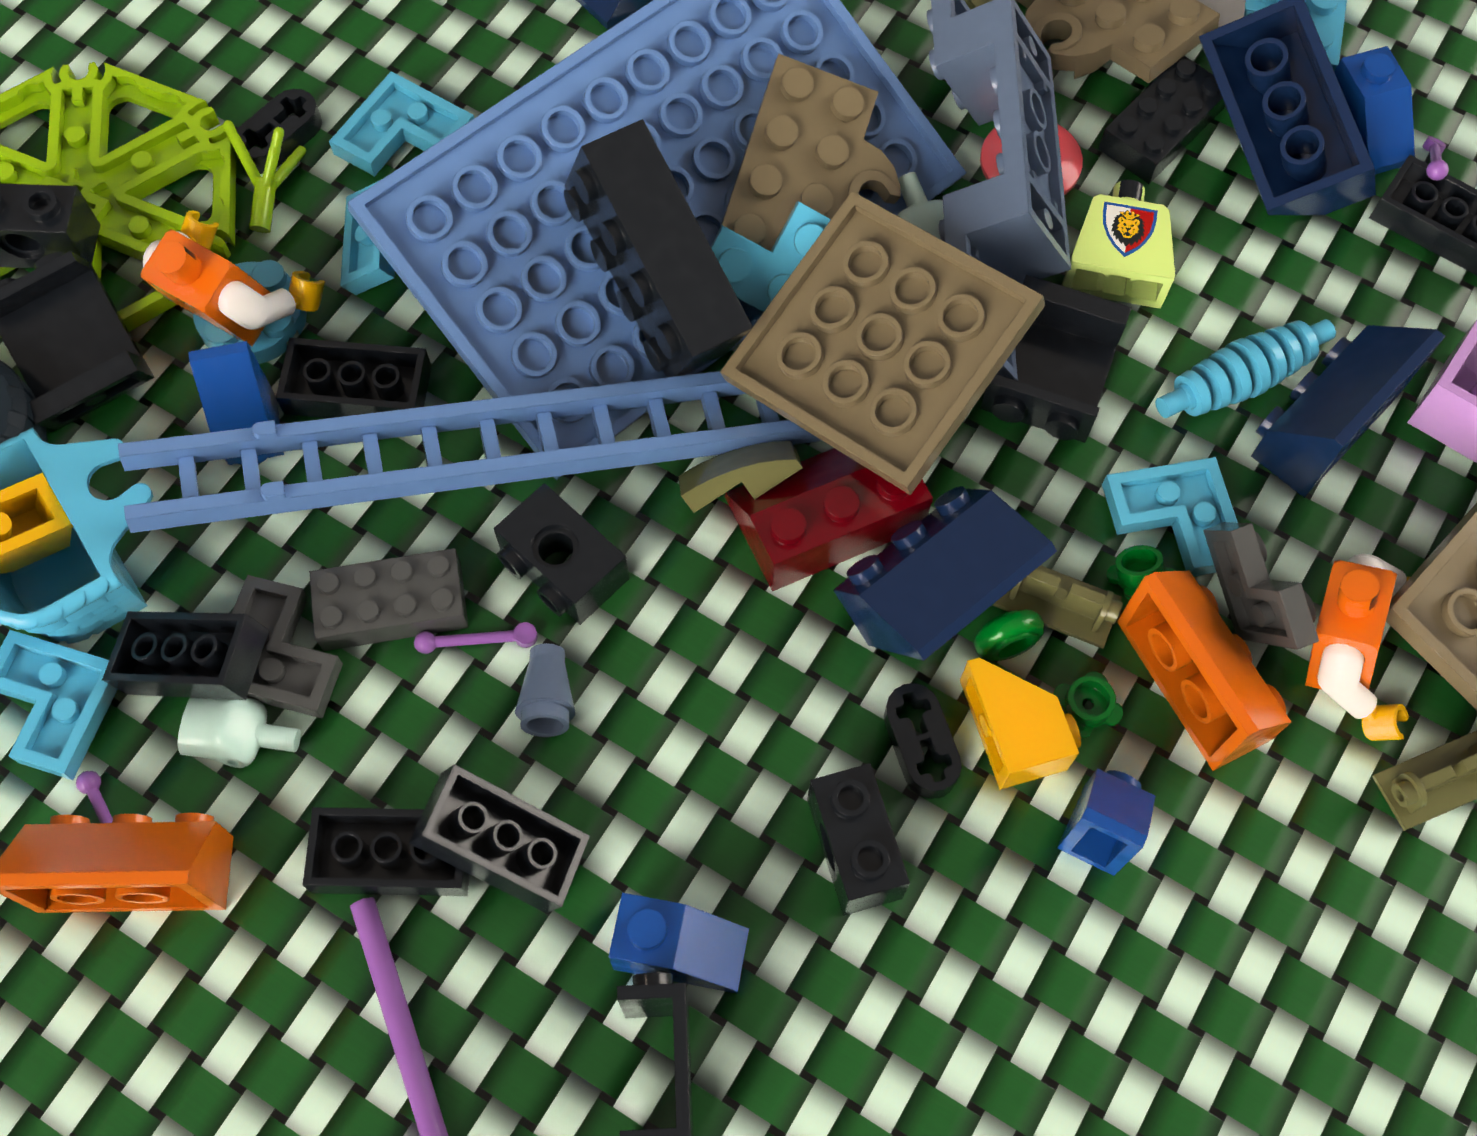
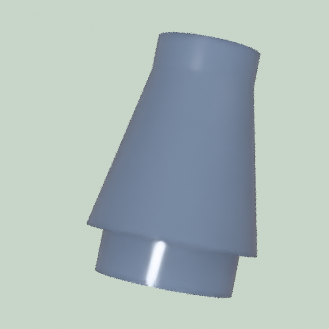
M538 644L530 649L529 664L515 709L516 716L521 720V729L530 735L539 737L561 735L569 729V721L576 714L565 665V650L555 644Z

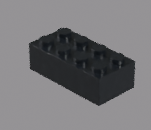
M639 120L581 146L565 183L564 199L572 217L577 222L583 220L593 239L590 241V247L598 266L604 272H611L620 289L617 291V299L624 315L630 322L637 321L646 340L643 342V347L652 367L657 372L663 370L666 377L683 376L727 354L753 326L644 120Z

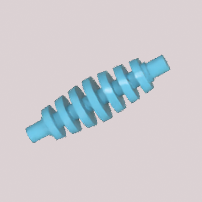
M1328 319L1321 320L1311 326L1297 320L1287 323L1283 327L1277 326L1264 332H1258L1245 338L1234 340L1228 343L1225 348H1221L1211 354L1208 359H1204L1194 365L1191 370H1187L1177 376L1174 381V391L1157 398L1156 408L1163 418H1169L1183 410L1187 414L1196 417L1208 413L1210 410H1218L1227 407L1229 404H1236L1246 401L1248 398H1255L1282 382L1285 377H1289L1300 370L1302 366H1306L1314 361L1319 354V345L1335 338V327Z

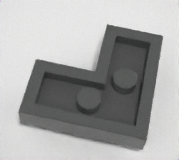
M1223 522L1203 530L1231 620L1238 636L1245 641L1296 650L1319 641L1314 625L1316 610L1310 596L1303 590L1302 584L1299 582L1270 580L1265 566L1267 550L1260 535L1254 531L1252 523Z
M247 575L232 614H248L269 630L247 698H253L275 707L323 718L343 663L336 655L290 644L308 596L303 588Z

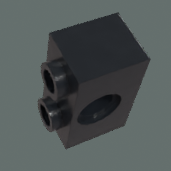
M0 184V267L34 268L35 262L40 258L59 251L65 253L72 251L89 261L92 265L100 223L77 186Z
M545 483L493 528L500 547V551L496 555L503 566L518 579H521L524 575L528 576L539 587L536 591L539 598L554 614L561 617L566 612L579 625L629 580L626 556ZM564 551L571 554V557L562 564L552 565L545 562L546 558L554 552Z
M871 763L810 780L807 801L843 916L903 899L910 881Z

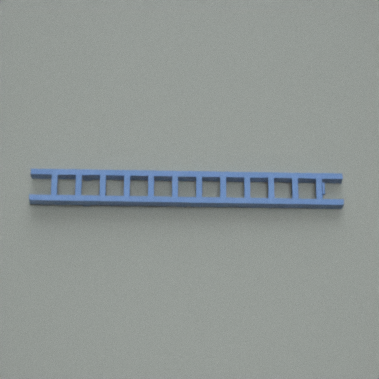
M720 371L276 425L275 420L255 423L251 428L119 443L118 450L124 471L173 465L179 466L182 498L124 506L125 520L130 533L720 455L742 447L773 441H791L795 445L822 440L790 420L779 421L777 412L757 400L756 403L762 423L726 428L718 397L746 393L725 381ZM701 400L708 430L671 435L664 404ZM647 406L654 437L615 442L608 411ZM592 413L599 444L559 449L552 418ZM536 420L542 452L501 457L495 425ZM479 427L485 459L443 464L437 432ZM422 435L426 467L383 472L378 440ZM363 442L368 474L322 479L318 447ZM303 449L307 482L284 485L283 481L264 483L261 486L257 455ZM241 457L245 490L199 496L196 472L197 462Z

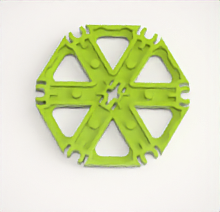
M95 62L89 63L88 74L79 80H76L69 64L62 65L59 75L53 66L0 94V130L37 110L50 109L46 162L0 144V184L77 186L100 223L92 261V267L100 281L103 246L143 261L146 248L152 242L161 240L170 229L174 231L181 230L184 216L142 199L195 170H208L213 174L212 215L207 221H201L204 224L219 223L210 250L223 258L228 259L231 253L225 242L235 247L237 154L223 128V124L210 130L219 125L220 122L214 109L211 106L209 107L205 100L105 62L103 76ZM123 102H131L172 118L108 153L109 115L116 105ZM0 267V277L15 268ZM156 290L118 311L130 332L177 304Z

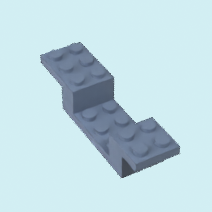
M931 0L932 9L927 11V22L934 42V49L929 51L931 68L938 80L945 79L951 87L957 106L961 110L967 109L979 126L994 121L995 129L1002 144V153L996 156L999 176L943 195L944 219L939 221L941 240L1023 284L1026 275L1043 279L1071 270L1051 56L1015 0H992L973 9H970L964 0ZM1014 349L997 375L1018 381L1016 351Z

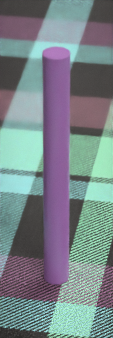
M369 897L358 900L350 905V909L419 1135L449 1136L375 898Z

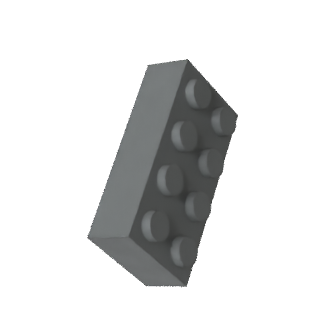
M455 548L309 571L314 636L323 652L416 637L423 631L435 634L469 628L461 562Z

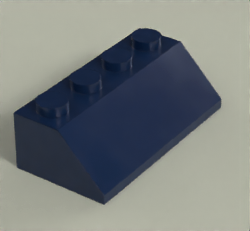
M1281 0L1199 36L1200 43L1268 215H1326L1376 195L1375 168L1304 0Z

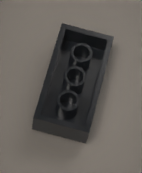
M1183 56L1160 74L1105 128L1098 149L1150 184L1224 109L1225 104L1213 74L1186 56Z
M1409 155L1369 219L1477 275V189L1448 174L1441 180H1431L1426 174L1428 164Z
M289 337L275 398L284 415L334 418L424 407L432 365L425 348Z
M128 611L102 680L127 695L246 700L269 630L248 614Z
M454 764L440 774L409 844L548 913L562 907L590 836Z
M312 807L303 886L311 893L468 896L469 874L409 844L424 809Z

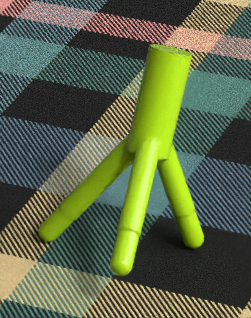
M226 120L223 123V128L254 186L249 229L260 233H270L276 189L306 154V148L302 145L298 146L276 171L285 133L283 128L276 127L273 131L263 176L261 177L234 124L230 120Z

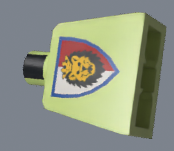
M1123 180L1116 183L1112 196L1103 194L1094 196L1070 259L1071 270L1066 271L1062 286L1103 299L1161 309L1175 278L1170 210L1161 204L1144 202L1145 187L1140 182L1134 180Z

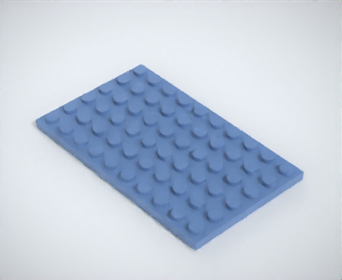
M653 0L348 201L347 209L492 398L666 378L663 370L657 372L650 364L643 347V342L646 338L637 321L630 322L624 315L617 299V291L620 289L611 272H604L598 266L590 247V241L593 239L583 220L577 222L566 205L564 199L565 183L581 146L643 119L711 247L720 229L773 65L778 54L878 91L864 140L883 151L895 167L898 178L909 172H915L928 201L933 200L967 172L840 0ZM865 189L859 191L860 196L895 215L908 208L902 194L895 204L885 203L879 194L873 190ZM738 298L752 326H754L763 314V311ZM746 335L733 348L739 345L744 340ZM721 357L685 375L700 374ZM647 406L608 411L614 437L648 412ZM592 413L552 418L559 449L599 444ZM536 420L512 423L534 452H542ZM555 476L554 478L558 480L562 476Z

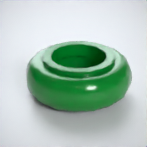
M1029 609L1014 610L995 617L986 623L974 638V646L978 656L987 661H1004L1021 655L1032 648L1043 636V619L1038 613Z

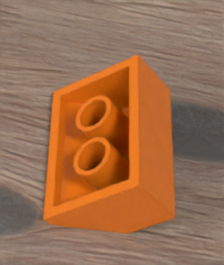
M1190 570L1153 572L1142 579L1118 618L1117 623L1212 771L1273 740L1291 723L1286 714L1285 702L1272 685L1265 683L1252 664V655L1245 641L1237 634H1232L1219 615V607L1212 592L1207 587L1199 585Z
M180 813L176 815L175 822H152V818L145 815L117 814L113 816L112 823H90V819L77 815H54L50 817V824H25L0 856V894L37 913L226 910L234 836L214 821L215 818L213 816L203 813Z

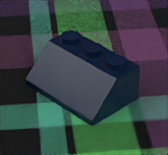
M1367 325L1352 342L1342 337L1323 359L1322 364L1327 367L1323 373L1318 376L1310 371L1289 395L1295 402L1286 411L1276 406L1259 425L1256 433L1263 438L1251 457L1305 498L1402 393L1445 338V335L1437 329Z
M960 486L947 491L935 501L934 506L936 509L924 519L912 521L899 528L891 536L892 544L878 555H870L859 560L848 569L846 573L848 578L833 591L868 646L924 661L1057 552L1052 541L992 490L966 489Z

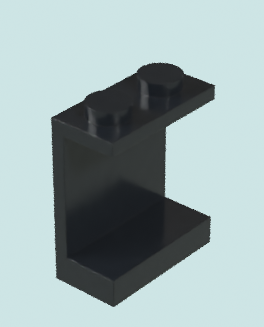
M59 251L48 254L35 262V270L18 279L6 278L0 280V337L28 387L35 395L36 399L29 402L35 425L53 430L64 427L155 378L91 263L72 251L67 253Z
M1026 275L1023 285L1043 295L1045 307L1015 348L1018 381L996 374L985 390L980 409L991 412L994 416L1006 422H1022L1044 429L1048 434L1058 439H1075L1085 443L1098 415L1100 407L1097 406L1116 347L1126 327L1132 307Z
M654 972L633 975V985L617 986V1000L625 1018L673 1016L676 1128L620 1131V1136H693L689 1000L686 983H673V975L670 973Z

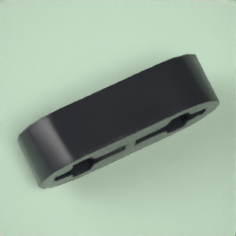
M290 89L275 96L237 129V132L259 173L263 174L273 131L276 127L283 128L285 132L277 165L278 168L298 146H304L318 133L322 125V119L315 98L309 92L302 89Z
M916 683L904 684L896 688L888 698L884 712L885 727L905 781L910 789L921 797L928 799L941 798L950 793L958 781L962 768L960 755L935 694L923 685ZM910 701L914 709H925L926 712L923 713L920 720L922 734H916L913 723L909 718L899 719L898 715L902 711L904 702ZM923 747H928L935 764L945 762L947 765L940 777L941 781L934 782L931 774L920 775L918 772L925 760Z

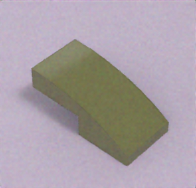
M791 441L754 444L715 456L679 475L681 497L693 513H695L741 482L755 500L803 467L797 450Z

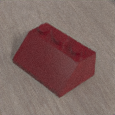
M835 448L801 461L803 467L801 470L755 500L744 485L725 493V499L772 592L891 542V536L899 528L912 521H921L929 515L933 500L923 479L913 493L909 495Z

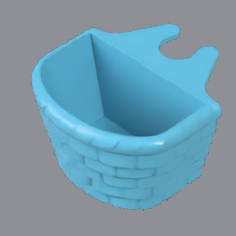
M32 427L21 432L18 436L0 443V490L43 473L73 526L70 547L14 572L0 574V624L16 630L22 629L28 633L40 634L58 642L65 641L71 644L89 639L93 634H99L125 619L128 611L138 612L147 607L115 546L129 530L125 520L124 506L151 502L153 492L148 485L138 483L131 486L117 498L101 500L92 496L89 489L90 479L99 468L120 461L118 444L123 443L121 440L113 438L55 445L44 442Z

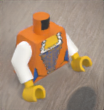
M198 211L186 212L181 230L174 231L170 229L161 240L152 242L146 248L143 255V269L140 277L170 301L235 338L247 341L251 347H253L266 325L292 315L295 309L315 312L321 304L325 281H309L310 274L308 272L294 271L291 276L289 291L281 288L270 292L238 266L212 252L210 249L219 223L204 224L199 222L200 212Z
M1358 554L1349 558L1348 561L1337 560L1333 563L1316 627L1319 641L1313 643L1305 686L1322 689L1356 719H1362V728L1367 739L1371 741L1404 740V735L1399 731L1397 722L1408 721L1409 715L1403 704L1377 705V697L1369 688L1391 598L1410 577H1406L1402 570L1377 556Z

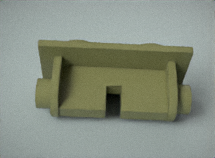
M1040 565L997 600L993 606L1008 612L1025 609L1032 610L1041 616L1044 626L1103 649L1112 624H1115L1123 602H1121L1122 597L1114 594L1112 591L1103 590Z
M1477 730L1372 776L1403 831L1477 799Z

